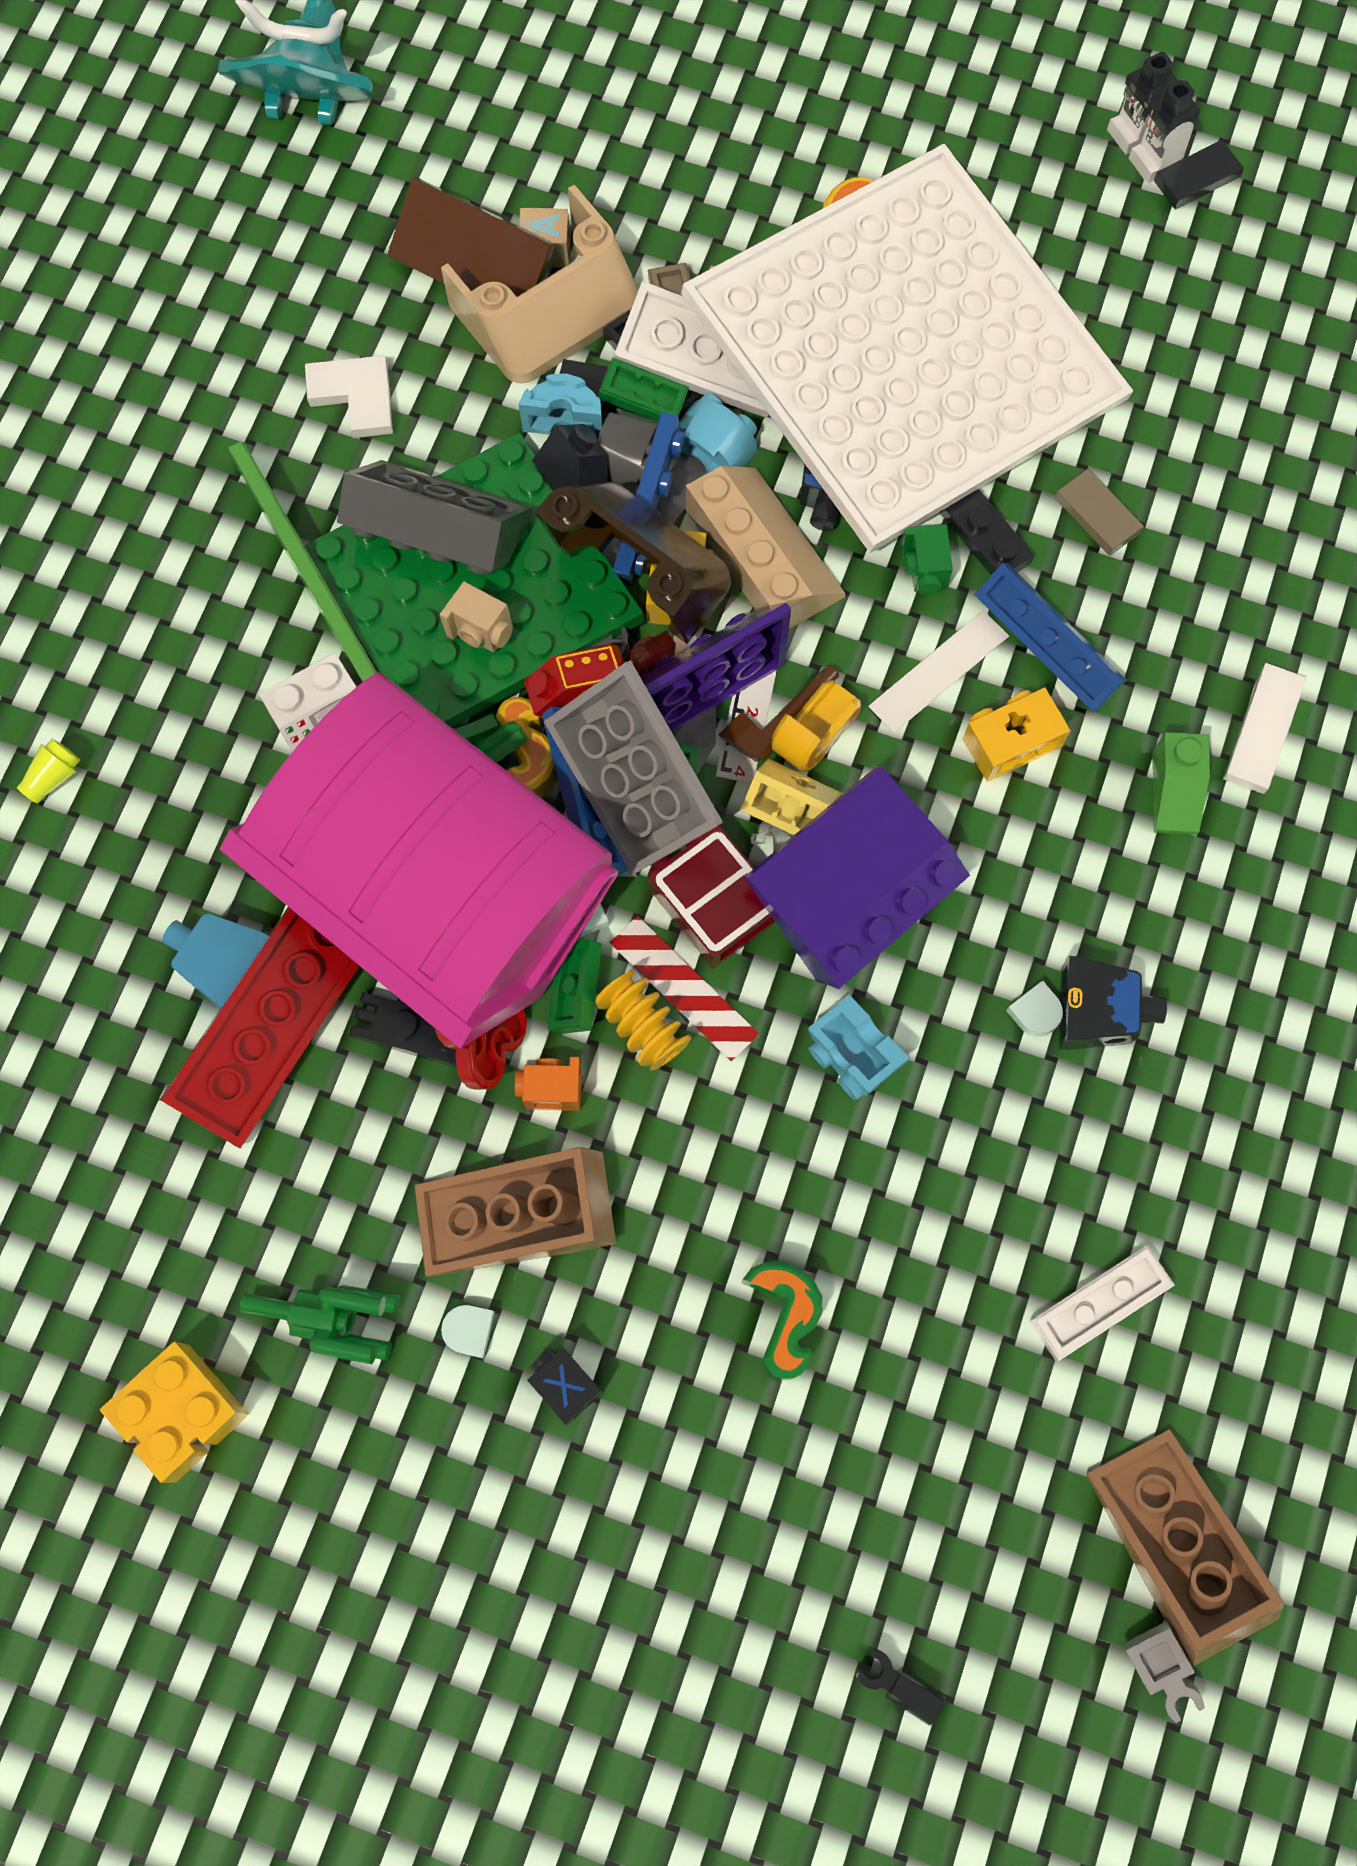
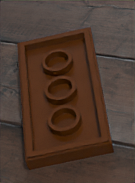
M412 177L387 256L441 283H444L441 267L448 263L470 291L487 282H500L505 284L518 297L543 281L556 244L420 178Z

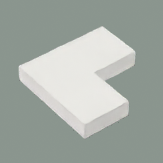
M385 355L305 364L307 400L310 407L348 403L350 431L353 438L393 434L388 363Z

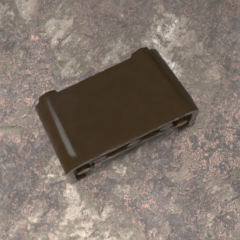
M615 482L557 488L548 495L535 512L554 544L571 558L578 549L584 547H592L602 553L615 537L653 565L655 569L648 579L647 587L650 598L660 609L668 614L671 620L668 626L669 631L685 644H688L725 597L731 586V577L727 565L720 558Z

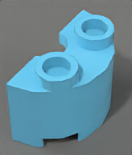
M570 374L547 375L545 382L536 385L531 391L527 388L519 402L523 432L550 435L556 425L585 424L594 432L597 439L602 429L600 399L586 386L582 378Z
M705 393L700 400L695 401L679 420L681 432L685 433L681 454L686 458L688 455L698 458L708 472L720 466L745 467L758 452L757 442L754 438V434L757 432L755 423L743 414L738 416L734 414L712 393Z
M850 995L845 997L808 1028L810 1036L814 1041L808 1048L811 1055L823 1068L826 1069L830 1065L840 1076L838 1079L840 1086L853 1100H857L862 1095L867 1096L910 1059L889 1036H885L877 1029L870 1016Z

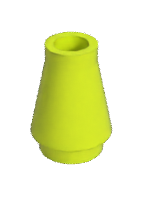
M51 738L46 746L44 744L40 745L17 789L31 801L39 804L47 794L77 772L74 767L79 763L80 759L64 745Z

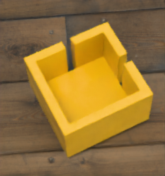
M176 1341L170 1344L99 1409L127 1443H140L133 1451L160 1483H177L209 1453L204 1445L192 1444L197 1438L202 1444L217 1445L249 1415L192 1347Z

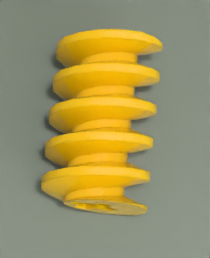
M629 971L605 987L598 994L595 1003L599 1009H608L606 1019L609 1023H619L616 1029L619 1037H630L626 1044L630 1052L641 1051L637 1058L639 1065L644 1067L652 1065L650 1071H654L675 1058L692 1038L690 1035L677 1039L674 1037L681 1023L675 1021L665 1025L663 1020L670 1012V1008L666 1006L654 1010L652 1006L660 997L659 993L654 992L644 996L642 992L649 984V980L643 978L634 982L631 978L635 971Z

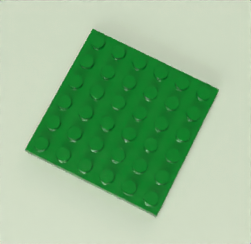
M520 432L435 476L533 507L532 515L509 563L493 571L491 574L472 572L467 569V564L455 560L451 562L434 560L428 556L427 551L418 548L411 550L396 548L390 544V539L380 536L363 537L356 535L352 532V527L342 525L304 545L377 672L388 677L450 727L461 723L525 688L524 680L552 656L585 650L611 635L613 639L620 636L623 627H625L626 631H629L644 622L643 612L618 575L613 573V568L602 553L595 548L584 547L578 549L571 558L552 541L535 512L553 490L532 462L535 454ZM463 582L487 593L508 606L513 624L512 634L508 642L502 648L498 647L495 652L481 645L478 648L472 647L464 642L459 635L454 640L446 636L439 614Z

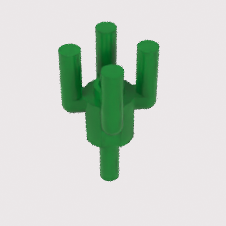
M341 1285L338 1288L325 1287L320 1292L300 1289L297 1291L293 1302L245 1293L240 1302V1311L286 1320L289 1326V1335L309 1339L310 1349L315 1354L372 1365L375 1359L388 1361L391 1355L392 1343L351 1335L350 1333L355 1321V1312L381 1316L383 1312L396 1314L400 1306V1295L348 1285Z

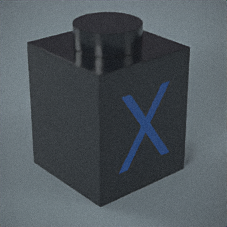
M564 1347L557 1353L552 1348L548 1349L530 1366L534 1374L527 1381L565 1425H569L603 1394L601 1389Z

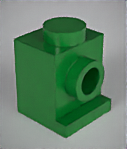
M947 524L907 527L903 533L900 551L901 555H904L905 576H912L914 592L930 595L947 589L953 571Z

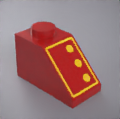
M609 644L552 656L524 680L534 715L543 718L542 714L549 708L564 707L624 664L619 646Z

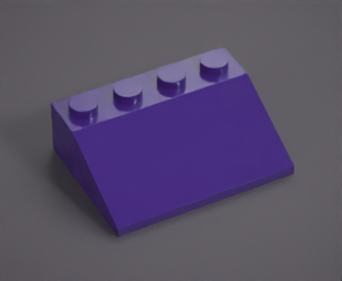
M787 602L761 607L748 615L745 613L736 615L726 624L724 629L712 636L705 634L697 638L688 650L676 657L670 655L663 658L654 666L651 672L641 677L672 733L785 666L791 608Z
M877 765L744 878L813 977L839 990L963 883L970 874L949 841L882 766Z

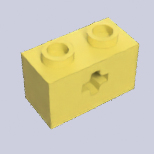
M767 759L756 771L740 810L795 835L843 793L773 760Z

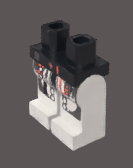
M1159 52L1147 58L1142 68L1127 75L1126 87L1123 93L1125 100L1118 116L1110 119L1107 131L1125 155L1130 153L1128 159L1147 184L1154 181L1158 171L1184 158L1193 131L1192 122L1199 118L1201 112L1192 99L1195 93L1194 89L1188 81L1177 80L1170 71L1172 61L1165 52Z

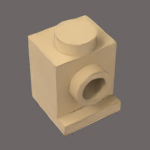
M466 582L462 583L439 614L447 637L454 640L459 635L468 645L475 648L481 645L492 652H495L498 647L502 648L508 642L513 630L507 604Z

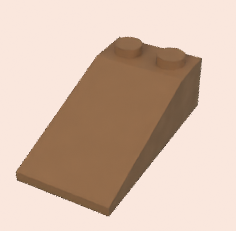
M577 1147L414 1185L426 1277L570 1254L616 1244L603 1152Z
M1170 1429L1087 1473L1090 1484L1163 1618L1168 1622L1193 1666L1279 1619L1285 1603Z

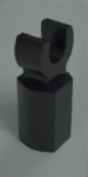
M871 1647L868 1653L880 1661L881 1671L876 1677H868L863 1672L857 1671L855 1676L859 1682L869 1689L884 1688L887 1690L885 1698L930 1726L942 1708L946 1694L904 1667H900L898 1671L892 1667L891 1660L883 1651Z

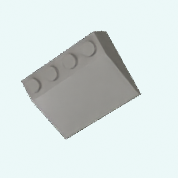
M631 660L622 664L544 721L631 875L654 864L723 823Z

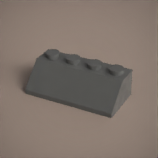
M379 460L344 473L337 523L352 527V532L359 536H380L390 539V544L396 548L406 550L418 548L427 551L428 556L434 560L442 562L455 560L467 564V569L472 572L491 574L493 571L509 563L532 515L533 507Z

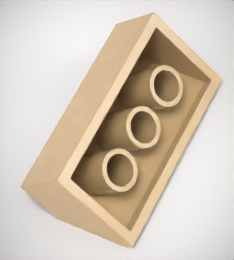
M720 466L686 485V512L700 532L706 533L707 542L716 555L727 565L730 575L755 610L787 602L791 608L789 629L845 598L846 593L755 467Z

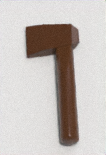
M831 665L825 666L762 730L742 711L719 733V736L753 761H764L772 753V736L785 714L795 718L822 683L830 680L835 681L839 677L837 669Z

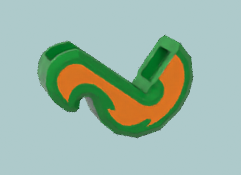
M765 1262L752 1267L742 1279V1284L785 1301L762 1362L773 1378L781 1381L793 1380L807 1369L812 1358L811 1349L799 1347L798 1341L816 1327L822 1315V1294L813 1278L797 1267L783 1262Z

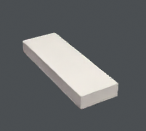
M1268 663L1264 664L1223 776L1224 780L1265 794L1269 789L1307 677Z
M1147 1245L1030 1320V1323L1057 1362L1173 1287L1174 1283Z

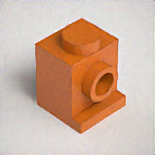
M570 1057V1066H562V1061L558 1059L535 1060V1065H524V1069H516L515 1096L522 1097L526 1110L580 1111L582 1078L580 1058Z

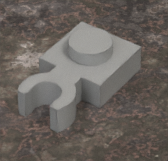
M1167 1621L1123 1643L1126 1653L1150 1696L1164 1689L1163 1703L1167 1714L1175 1723L1181 1721L1175 1706L1176 1701L1181 1697L1191 1698L1199 1711L1205 1709L1204 1701L1198 1688L1190 1681L1183 1680L1195 1672Z

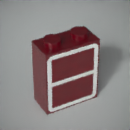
M719 825L685 845L686 848L676 856L667 855L658 860L651 867V874L648 875L650 892L712 969L716 968L775 923L744 878L754 867Z

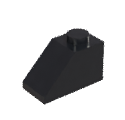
M585 424L556 425L532 460L553 491L563 486L607 482V454L598 443L594 432Z

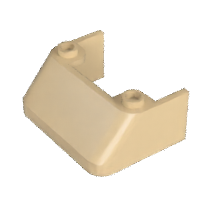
M575 185L568 188L573 244L581 257L520 296L516 297L505 284L500 282H487L470 291L448 263L441 267L449 307L503 374L515 383L523 384L535 380L560 364L563 359L571 357L602 337L604 327L632 309L638 293L636 283L611 227Z

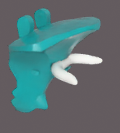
M235 0L254 28L264 35L276 39V41L261 54L242 59L220 60L218 73L231 81L265 92V111L269 119H281L284 96L307 100H320L318 122L321 125L331 126L335 119L339 101H360L372 95V82L367 76L348 71L341 53L340 37L344 19L347 15L345 9L336 10L332 0H307L298 20H288L283 25L264 17L254 4L249 1Z

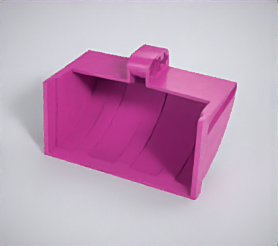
M380 672L364 680L346 695L305 736L270 780L244 824L230 829L219 849L460 1049L542 997L619 874L612 867V853Z

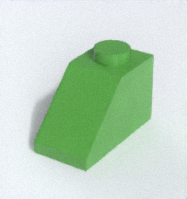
M1165 732L1152 752L1154 833L1197 835L1200 831L1210 779L1209 734Z

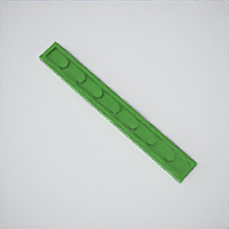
M240 441L228 447L241 476L357 678L362 683L377 673L245 443L242 444Z

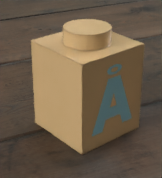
M520 208V223L517 226L556 244L548 268H564L569 265L571 232L568 209Z

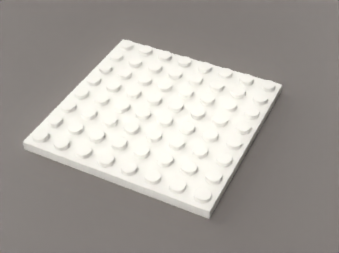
M945 144L938 146L685 282L682 286V296L870 553L902 535L907 527L917 526L1125 402L1133 393L1126 380Z

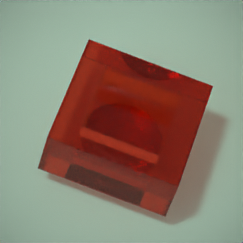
M667 630L655 637L649 635L639 640L633 649L630 650V660L640 678L651 672L654 666L663 658L670 655L675 656L676 643Z

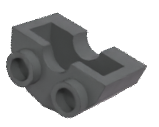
M616 408V413L610 412L597 439L607 454V482H615L636 496L659 423L658 421L620 408Z

